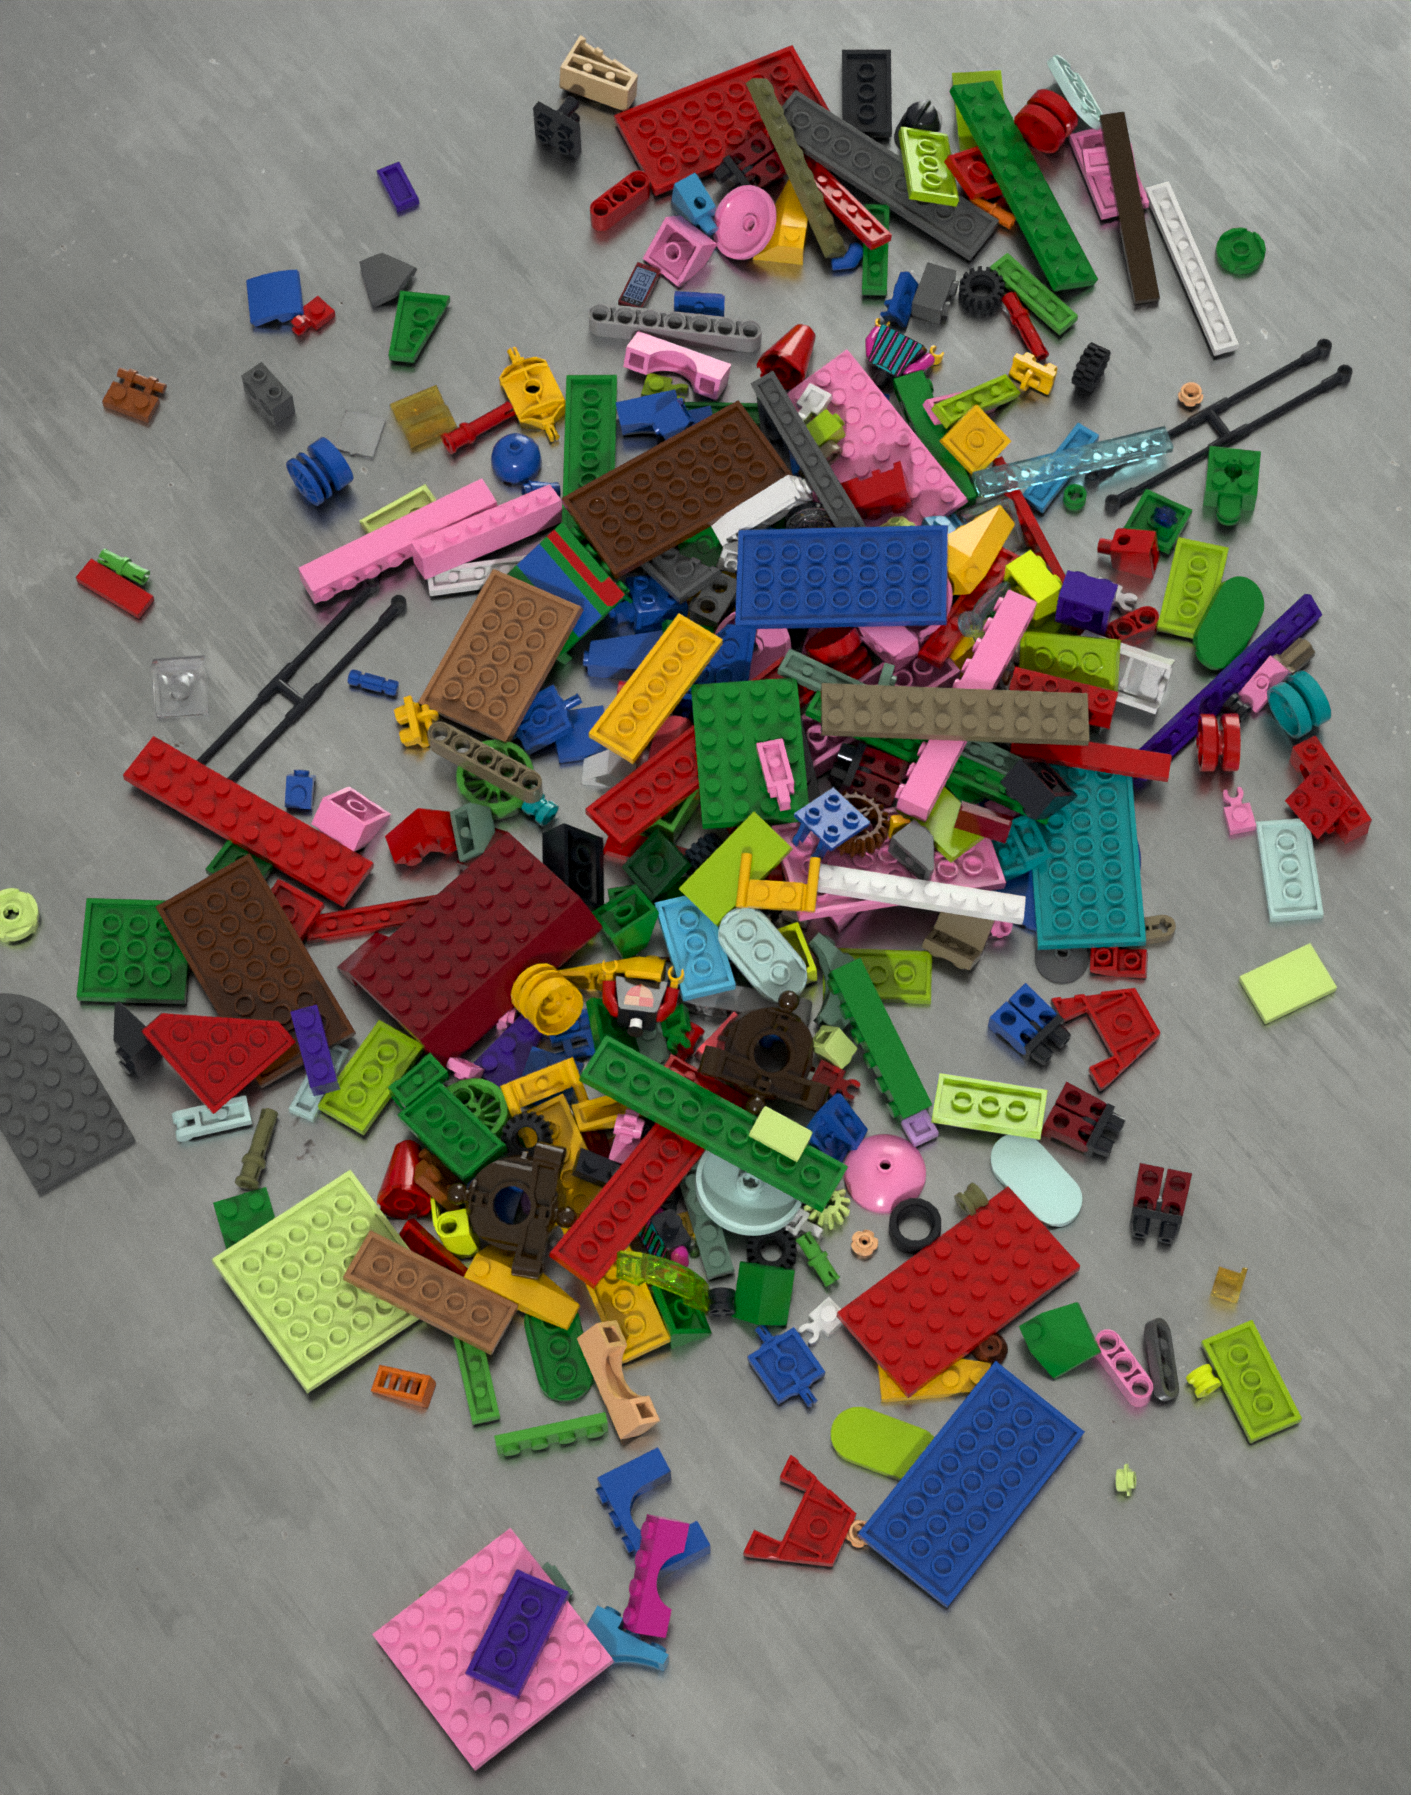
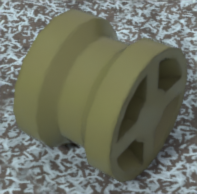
M973 1182L967 1186L966 1191L958 1192L954 1195L957 1205L967 1216H973L976 1213V1209L989 1204L984 1192Z

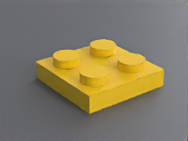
M975 404L939 442L976 478L1007 447L1011 440Z

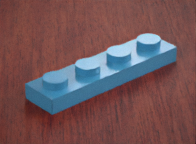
M1080 423L1075 425L1023 493L1030 507L1043 514L1098 442L1099 434Z

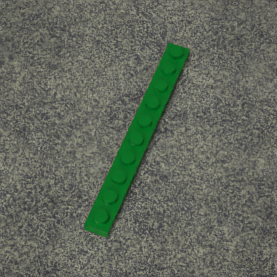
M817 690L806 710L805 716L820 723L821 691ZM853 737L910 764L912 762L917 764L920 758L917 756L919 748L923 741L928 742L926 739ZM960 755L948 781L1027 816L1022 810L1024 807L1005 793L1006 788L1000 781L1006 775ZM1051 816L1047 819H1041L1036 821L1044 825H1047Z

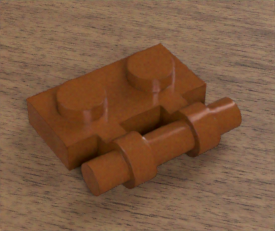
M120 367L117 377L124 379L123 384L115 381L112 382L102 400L103 406L149 423L160 404L159 398L153 395L155 391L164 394L167 384L159 382V379L150 376L148 378L140 375L137 370L131 368L127 370ZM138 384L145 387L142 392L134 389L133 386Z
M424 1148L418 1155L422 1161L416 1164L414 1181L449 1212L460 1210L461 1205H454L448 1200L447 1190L454 1183L463 1185L464 1183L434 1153Z

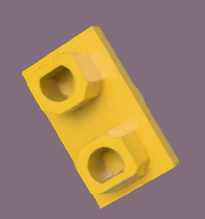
M1028 352L1023 355L1016 353L1013 357L1012 367L1008 376L1020 381V389L1026 391L1030 386L1049 395L1057 375V366L1051 363L1043 366L1037 363L1035 356Z
M411 695L404 697L405 704L394 709L397 722L400 725L409 722L410 725L409 728L399 731L401 742L406 747L419 744L422 748L430 746L427 731L433 723L439 720L438 712L430 710L428 704L420 706L417 702H413Z

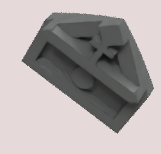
M384 253L371 256L359 262L371 303L375 307L397 297L400 294V290L404 291L411 275L414 276L417 271L416 267Z

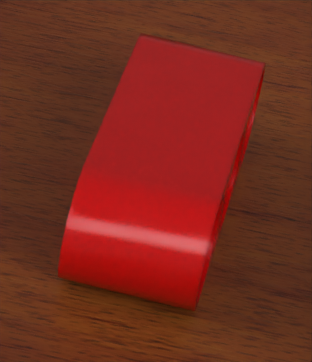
M640 170L634 171L595 199L590 205L591 226L597 231H606L647 201L650 196V179L648 174Z
M1151 606L1140 607L1110 622L1103 637L1121 640V643L1135 646L1155 635L1159 613ZM1148 620L1151 624H1144L1141 621ZM1125 631L1129 635H1121L1119 632Z

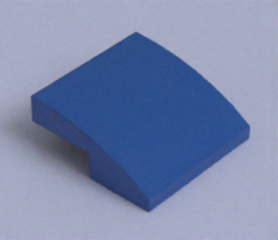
M297 269L267 273L246 280L250 323L255 327L275 319L283 323L304 314L300 273Z
M836 1093L829 1099L806 1126L807 1129L813 1132L808 1145L840 1162H843L849 1150L858 1149L868 1131L867 1127L841 1093Z

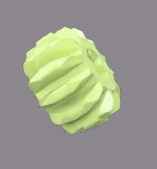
M844 1189L835 1190L828 1202L831 1205L824 1209L822 1213L808 1205L804 1206V1210L810 1213L808 1221L813 1223L818 1220L817 1226L820 1228L823 1227L824 1223L828 1224L830 1230L833 1229L834 1222L842 1225L844 1223L843 1217H848L850 1214V1210L847 1208L850 1206V1199L845 1198L846 1191Z

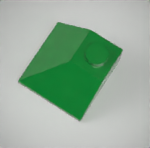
M634 884L593 911L592 914L602 925V931L622 959H627L647 947L659 912L640 888Z
M1078 1302L1040 1313L1019 1326L1030 1352L1054 1379L1101 1353Z

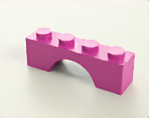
M647 1514L646 1521L641 1527L642 1540L640 1549L635 1556L636 1568L634 1578L629 1584V1602L623 1613L624 1629L638 1634L666 1638L672 1609L667 1607L658 1595L657 1577L662 1565L670 1557L684 1552L689 1523Z

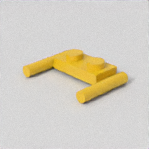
M741 853L736 899L737 908L815 912L821 858L810 857L807 884L801 882L751 880L752 854Z
M573 1057L500 1086L511 1117L520 1114L521 1107L571 1087L574 1089L578 1103L589 1100L583 1083L579 1081L580 1074ZM523 1127L518 1131L519 1138L529 1134L527 1127Z

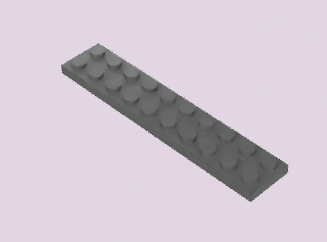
M795 90L782 105L786 120L793 129L796 142L805 155L881 204L889 206L890 210L969 261L998 226V219L959 194L957 207L909 199L903 159L799 91Z

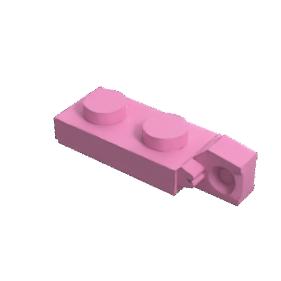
M783 739L756 743L757 754L770 798L777 797L780 811L791 809L789 794H794V780Z

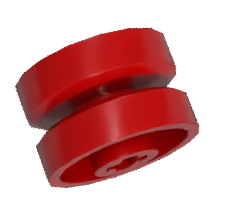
M1040 89L1027 101V105L1016 114L1014 124L1019 128L1024 140L1030 146L1044 153H1055L1065 142V138L1078 126V117L1070 103L1062 96L1047 89Z
M1238 713L1223 714L1220 718L1219 730L1214 714H1199L1196 734L1199 771H1215L1218 764V755L1220 766L1224 772L1238 771L1241 750Z

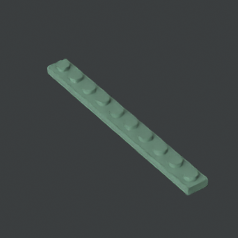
M792 649L788 650L777 672L778 675L785 678L797 679V684L814 692H817V690L821 691L822 683L866 685ZM968 741L961 754L1003 775H1007L1020 759H1023L989 742Z
M658 1022L656 1030H644L641 1037H636V1041L641 1054L664 1066L670 1055L662 1034L660 1022ZM699 1159L680 1182V1188L707 1278L710 1280L735 1271L722 1227L708 1217L697 1199L695 1175Z

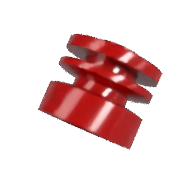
M856 627L826 628L815 634L805 644L809 658L856 680L864 676L873 666L870 656L867 655L866 647L859 646L862 640Z

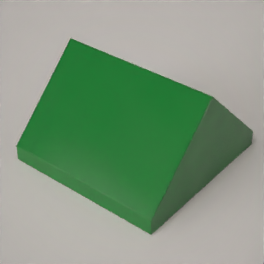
M740 1261L733 1304L736 1313L732 1317L756 1325L787 1326L795 1270Z
M654 1284L651 1286L652 1296L670 1337L669 1344L671 1349L712 1334L693 1284Z

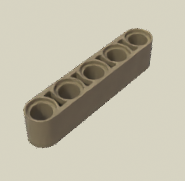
M435 722L429 727V745L435 754L526 803H536L542 798V778L536 771L445 722ZM438 736L446 737L443 740H435ZM461 748L469 749L464 753L458 752V750ZM484 760L491 761L487 765L480 764V762ZM506 772L513 773L510 777L502 776ZM527 785H536L534 789L525 788Z

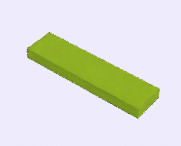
M1004 374L935 404L931 410L943 426L948 429L954 426L973 405L977 404L986 412L1016 399L1021 392L1010 378Z

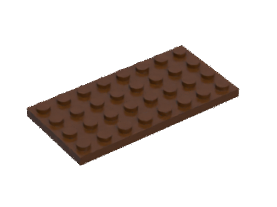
M738 400L561 499L564 507L601 560L608 566L616 580L711 527L730 510L785 476H793V474Z
M250 853L156 906L158 913L219 1017L279 1021L296 1041L255 1077L261 1089L304 1065L291 1011L317 1004L330 1049L356 1034Z

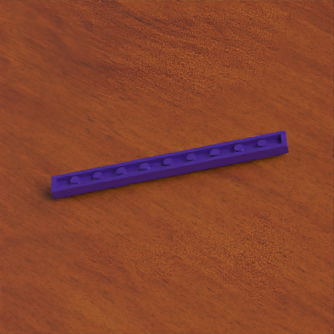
M1304 594L1139 750L1170 754L1172 756L1197 734L1199 714H1214L1216 716L1226 700L1234 693H1239L1270 655H1281L1322 616L1312 595ZM1139 778V780H1142V781H1147V780H1148V779Z

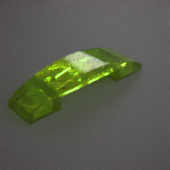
M622 1250L617 1252V1278L637 1286L647 1282L682 1296L683 1304L703 1312L708 1311L709 1285L693 1270L677 1262L651 1254Z

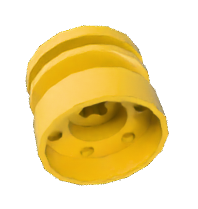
M543 963L527 968L518 976L512 987V1004L542 1034L547 1036L558 1035L567 1031L581 1015L583 1008L582 994L552 965Z

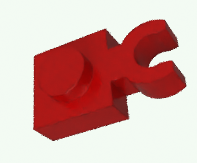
M822 1059L811 1079L812 1081L830 1086L829 1096L833 1097L836 1091H839L847 1101H853L855 1096L847 1092V1087L853 1086L858 1089L861 1085L855 1079H843L846 1071Z

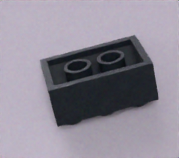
M565 823L542 833L543 864L575 892L591 912L604 905L603 838Z

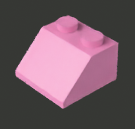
M681 215L665 217L642 259L654 268L660 269L661 274L675 285L682 287L706 265L717 243Z
M347 787L323 797L311 824L318 828L321 833L355 852L369 844L388 821L391 814L356 790Z

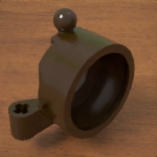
M791 990L783 991L778 998L780 1008L766 1007L740 1013L730 1020L721 1034L718 1035L717 1048L705 1046L697 1072L708 1077L724 1080L729 1087L747 1096L745 1109L757 1117L762 1109L767 1106L765 1100L780 1099L816 1113L827 1101L831 1087L807 1079L809 1073H814L816 1069L812 1066L814 1042L808 1027L798 1015L793 1013L799 1005V997ZM766 1035H776L781 1038L788 1049V1059L784 1067L776 1072H766L755 1062L754 1047L758 1040Z
M538 1141L533 1156H529V1152L523 1151L522 1155H511L501 1158L483 1168L472 1180L468 1189L463 1184L454 1183L447 1190V1198L452 1204L461 1205L465 1203L466 1214L469 1217L470 1224L480 1238L497 1248L503 1249V1255L509 1256L510 1251H516L511 1275L540 1281L543 1274L548 1238L555 1233L559 1226L570 1228L577 1220L575 1210L566 1206L565 1189L560 1179L566 1156V1147ZM508 1186L522 1189L528 1195L531 1202V1210L528 1217L518 1224H509L503 1221L495 1210L497 1194Z

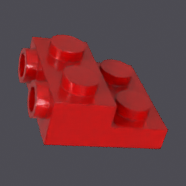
M978 146L947 156L944 163L971 200L980 197L988 200L1003 195Z

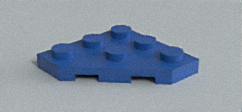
M728 624L718 632L716 636L723 639V644L693 685L749 681L756 629H747L734 624ZM691 687L682 699L692 700Z

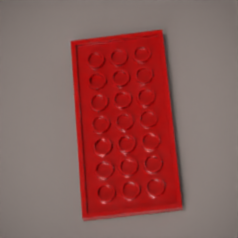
M793 45L614 115V121L641 171L648 174L650 187L655 196L672 190L675 183L693 173H696L699 178L712 174L720 166L723 158L731 154L760 130L763 131L774 146L746 85L752 78L768 79L774 88L775 96L781 106L797 90L830 111Z
M1009 1186L988 1201V1205L985 1207L980 1206L976 1209V1213L973 1216L968 1215L938 1237L931 1245L923 1248L837 1312V1318L907 1398L914 1395L978 1347L979 1344L986 1341L988 1337L998 1332L1080 1270L1079 1263Z

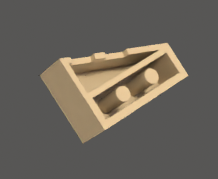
M580 35L560 67L559 88L626 111L637 96L638 75L616 59L610 60L603 55V50L599 47L593 48L586 43V38Z

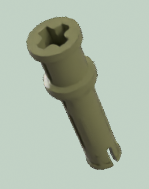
M261 1109L250 1149L242 1157L243 1166L240 1175L235 1179V1184L245 1190L253 1191L259 1188L258 1179L261 1170L266 1167L265 1153L279 1115L273 1109Z

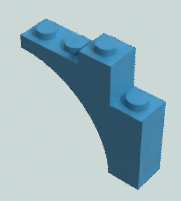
M597 1605L587 1627L612 1657L614 1663H638L654 1667L663 1672L669 1664V1654L666 1653L667 1650L663 1646L655 1642H651L649 1645L640 1640L641 1636L627 1629L625 1632L622 1631L624 1622L623 1618L620 1617L621 1613L612 1607L606 1606L604 1609Z

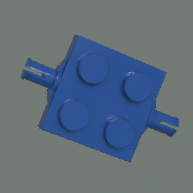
M554 684L538 692L512 740L518 738L522 742L525 751L530 755L575 731L570 719L569 710L583 703L581 697L577 693L563 700Z
M761 1325V1328L758 1326L755 1332H757L764 1343L758 1350L748 1355L747 1360L779 1405L791 1396L800 1394L807 1407H811L812 1403L814 1405L818 1400L809 1387L813 1382L823 1377L825 1371L797 1330L793 1327L781 1335L772 1336L765 1325Z

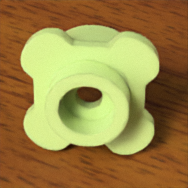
M1125 1464L1124 1469L1116 1470V1488L1118 1492H1127V1496H1131L1132 1489H1135L1137 1484L1136 1472L1129 1469L1128 1464Z

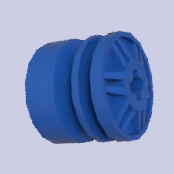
M320 437L308 446L309 456L299 452L296 455V459L291 458L286 462L287 471L295 486L315 506L322 504L324 498L329 499L332 496L331 487L340 491L354 479L353 473L343 455L325 437Z

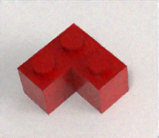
M417 808L385 836L395 864L414 866L419 864L422 858L431 851L443 852L444 854L456 851L457 846L450 817L451 811Z

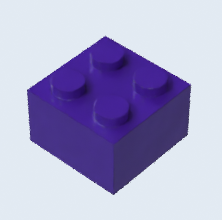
M1067 570L1058 597L1055 622L1105 636L1114 610L1118 584L1108 579H1097L1088 576L1081 571L1073 572Z

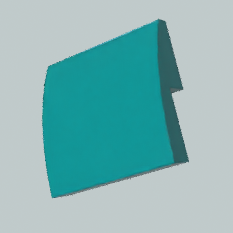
M1025 815L1012 820L1005 844L991 839L1005 881L1030 871L1051 856L1035 820Z

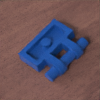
M587 1008L582 1009L581 1015L575 1024L567 1031L558 1035H549L552 1048L561 1045L564 1048V1051L555 1054L566 1058L573 1057L575 1061L578 1058L589 1055L592 1057L596 1051ZM583 1039L587 1040L588 1045L577 1048L572 1047V1042Z

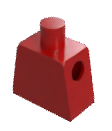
M1118 528L1115 530L1112 540L1100 538L1097 546V553L1110 555L1114 569L1150 579L1154 578L1160 559L1155 531Z

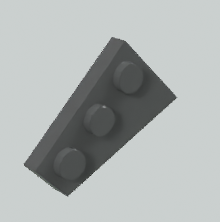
M674 548L641 565L680 605L722 576L720 569L714 566L710 568L703 565L701 560L694 557L690 559L683 556Z

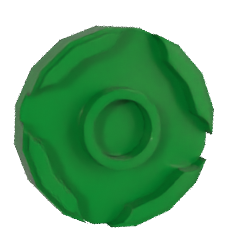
M1242 227L1232 228L1224 232L1220 236L1215 250L1216 259L1221 267L1230 273L1239 275L1249 274L1257 270L1264 262L1266 253L1265 242L1261 236L1254 231L1252 233L1247 231V228Z

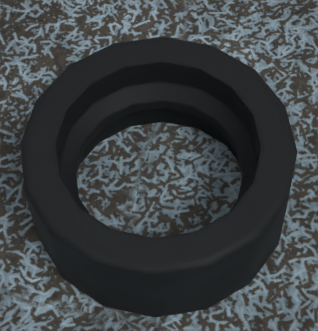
M909 1198L901 1201L893 1209L889 1218V1235L892 1242L900 1250L909 1254H917L926 1246L931 1245L941 1235V1216L938 1209L931 1202L921 1198ZM909 1212L925 1214L931 1222L929 1235L921 1240L905 1238L899 1230L901 1217Z

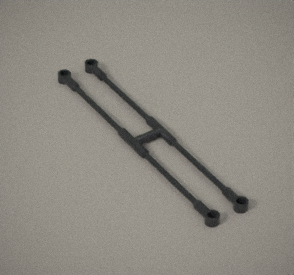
M1320 339L1316 347L1301 354L1300 358L1234 395L1228 398L1224 397L1188 417L1187 421L1119 459L1110 461L1097 469H1087L1085 472V482L1090 486L1097 485L1100 478L1116 470L1117 466L1187 427H1193L1208 418L1222 437L1209 443L1208 447L1134 488L1130 487L1118 495H1108L1105 499V509L1111 513L1117 512L1121 504L1134 498L1140 491L1208 454L1210 446L1225 447L1250 433L1251 429L1315 393L1328 389L1339 382H1349L1353 370L1349 365L1343 364L1338 367L1336 373L1322 380L1317 386L1251 423H1245L1230 431L1217 413L1229 407L1230 403L1300 364L1307 363L1319 356H1328L1331 353L1332 343L1328 339ZM1341 372H1346L1348 375H1342ZM1089 475H1094L1096 478L1092 479ZM1109 502H1115L1116 505H1110Z
M377 576L365 579L363 581L364 585L351 597V601L291 663H287L263 690L258 693V697L197 761L203 764L262 701L265 702L278 689L296 704L285 714V718L228 777L229 780L234 781L270 742L323 691V687L383 625H386L397 613H403L407 609L406 598L402 595L392 597L391 605L378 618L379 621L319 683H315L303 696L288 685L285 680L296 670L295 667L355 605H359L369 593L378 591L380 584ZM369 582H375V585L369 586L367 584ZM397 602L403 603L401 606L395 605Z

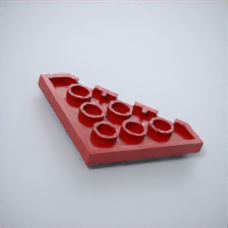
M161 1013L141 1030L142 1034L212 1114L216 1113L296 1042L279 1021Z

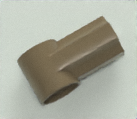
M1298 638L1281 655L1276 654L1273 657L1291 672V676L1315 656V651L1306 639Z

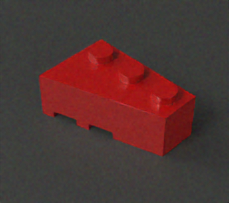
M901 461L893 463L894 468L882 473L880 469L872 471V477L859 481V478L856 477L840 483L861 519L875 520L884 514H900L906 512L909 508H913L908 480Z

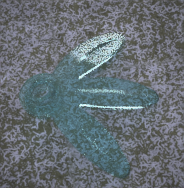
M1005 581L992 587L979 599L972 612L966 611L959 616L958 628L965 637H973L975 642L978 637L983 639L985 635L983 628L987 621L986 617L993 612L999 597L1004 598L1008 589H1011L1010 582ZM1010 660L1005 670L1012 672L1015 669V665Z

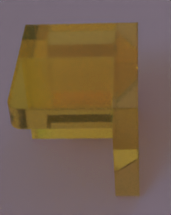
M1219 1266L1210 1295L1237 1304L1248 1268L1242 1267L1241 1273Z

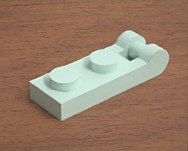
M246 1095L230 1099L214 1114L205 1105L172 1113L173 1123L177 1125V1130L175 1131L176 1139L179 1142L188 1141L193 1137L252 1124ZM195 1119L196 1125L188 1127L187 1122Z

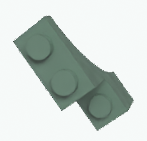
M819 932L807 944L808 948L817 958L825 980L823 1004L813 1021L819 1027L826 1025L839 1027L843 1030L850 1021L843 1018L839 1010L841 1002L837 994L833 995L828 988V974L832 970L855 959L848 953H842L835 947V942L829 936L822 935Z

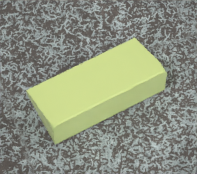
M765 1106L751 1129L749 1136L798 1162L813 1132Z

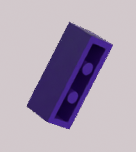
M317 1004L291 1011L292 1021L313 1096L340 1090Z

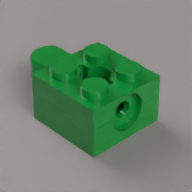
M1216 446L1209 447L1203 506L1217 507L1216 517L1221 524L1226 526L1237 524L1242 510L1254 511L1258 493L1261 451Z

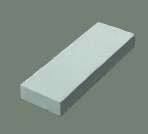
M336 1045L330 1049L338 1077L350 1055V1050ZM307 1075L288 1109L290 1113L314 1122L320 1111L318 1104L325 1094L313 1096Z

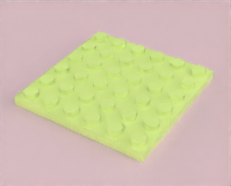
M351 1170L212 1259L213 1265L307 1393L419 1320V1318L343 1280L345 1272L370 1230L409 1249Z

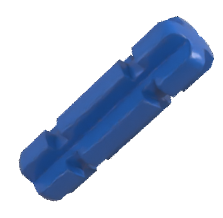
M354 669L348 675V683L350 685L358 686L360 684L362 688L380 693L383 690L385 694L395 696L398 692L399 682L396 680L388 679L386 681L384 677L369 673L363 675L361 671Z

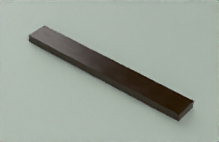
M1125 112L1102 114L1099 116V122L1134 304L1159 301L1160 294Z

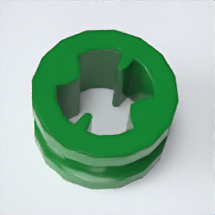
M1079 484L1067 486L1063 496L1064 505L1070 510L1083 508L1086 503V489ZM1074 494L1079 495V498H1077L1076 501L1071 500V497H1073Z

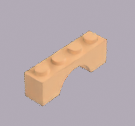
M617 1320L596 1323L577 1338L619 1438L626 1439L641 1436L660 1422L650 1396L636 1394L629 1388L624 1379L622 1357L627 1343Z

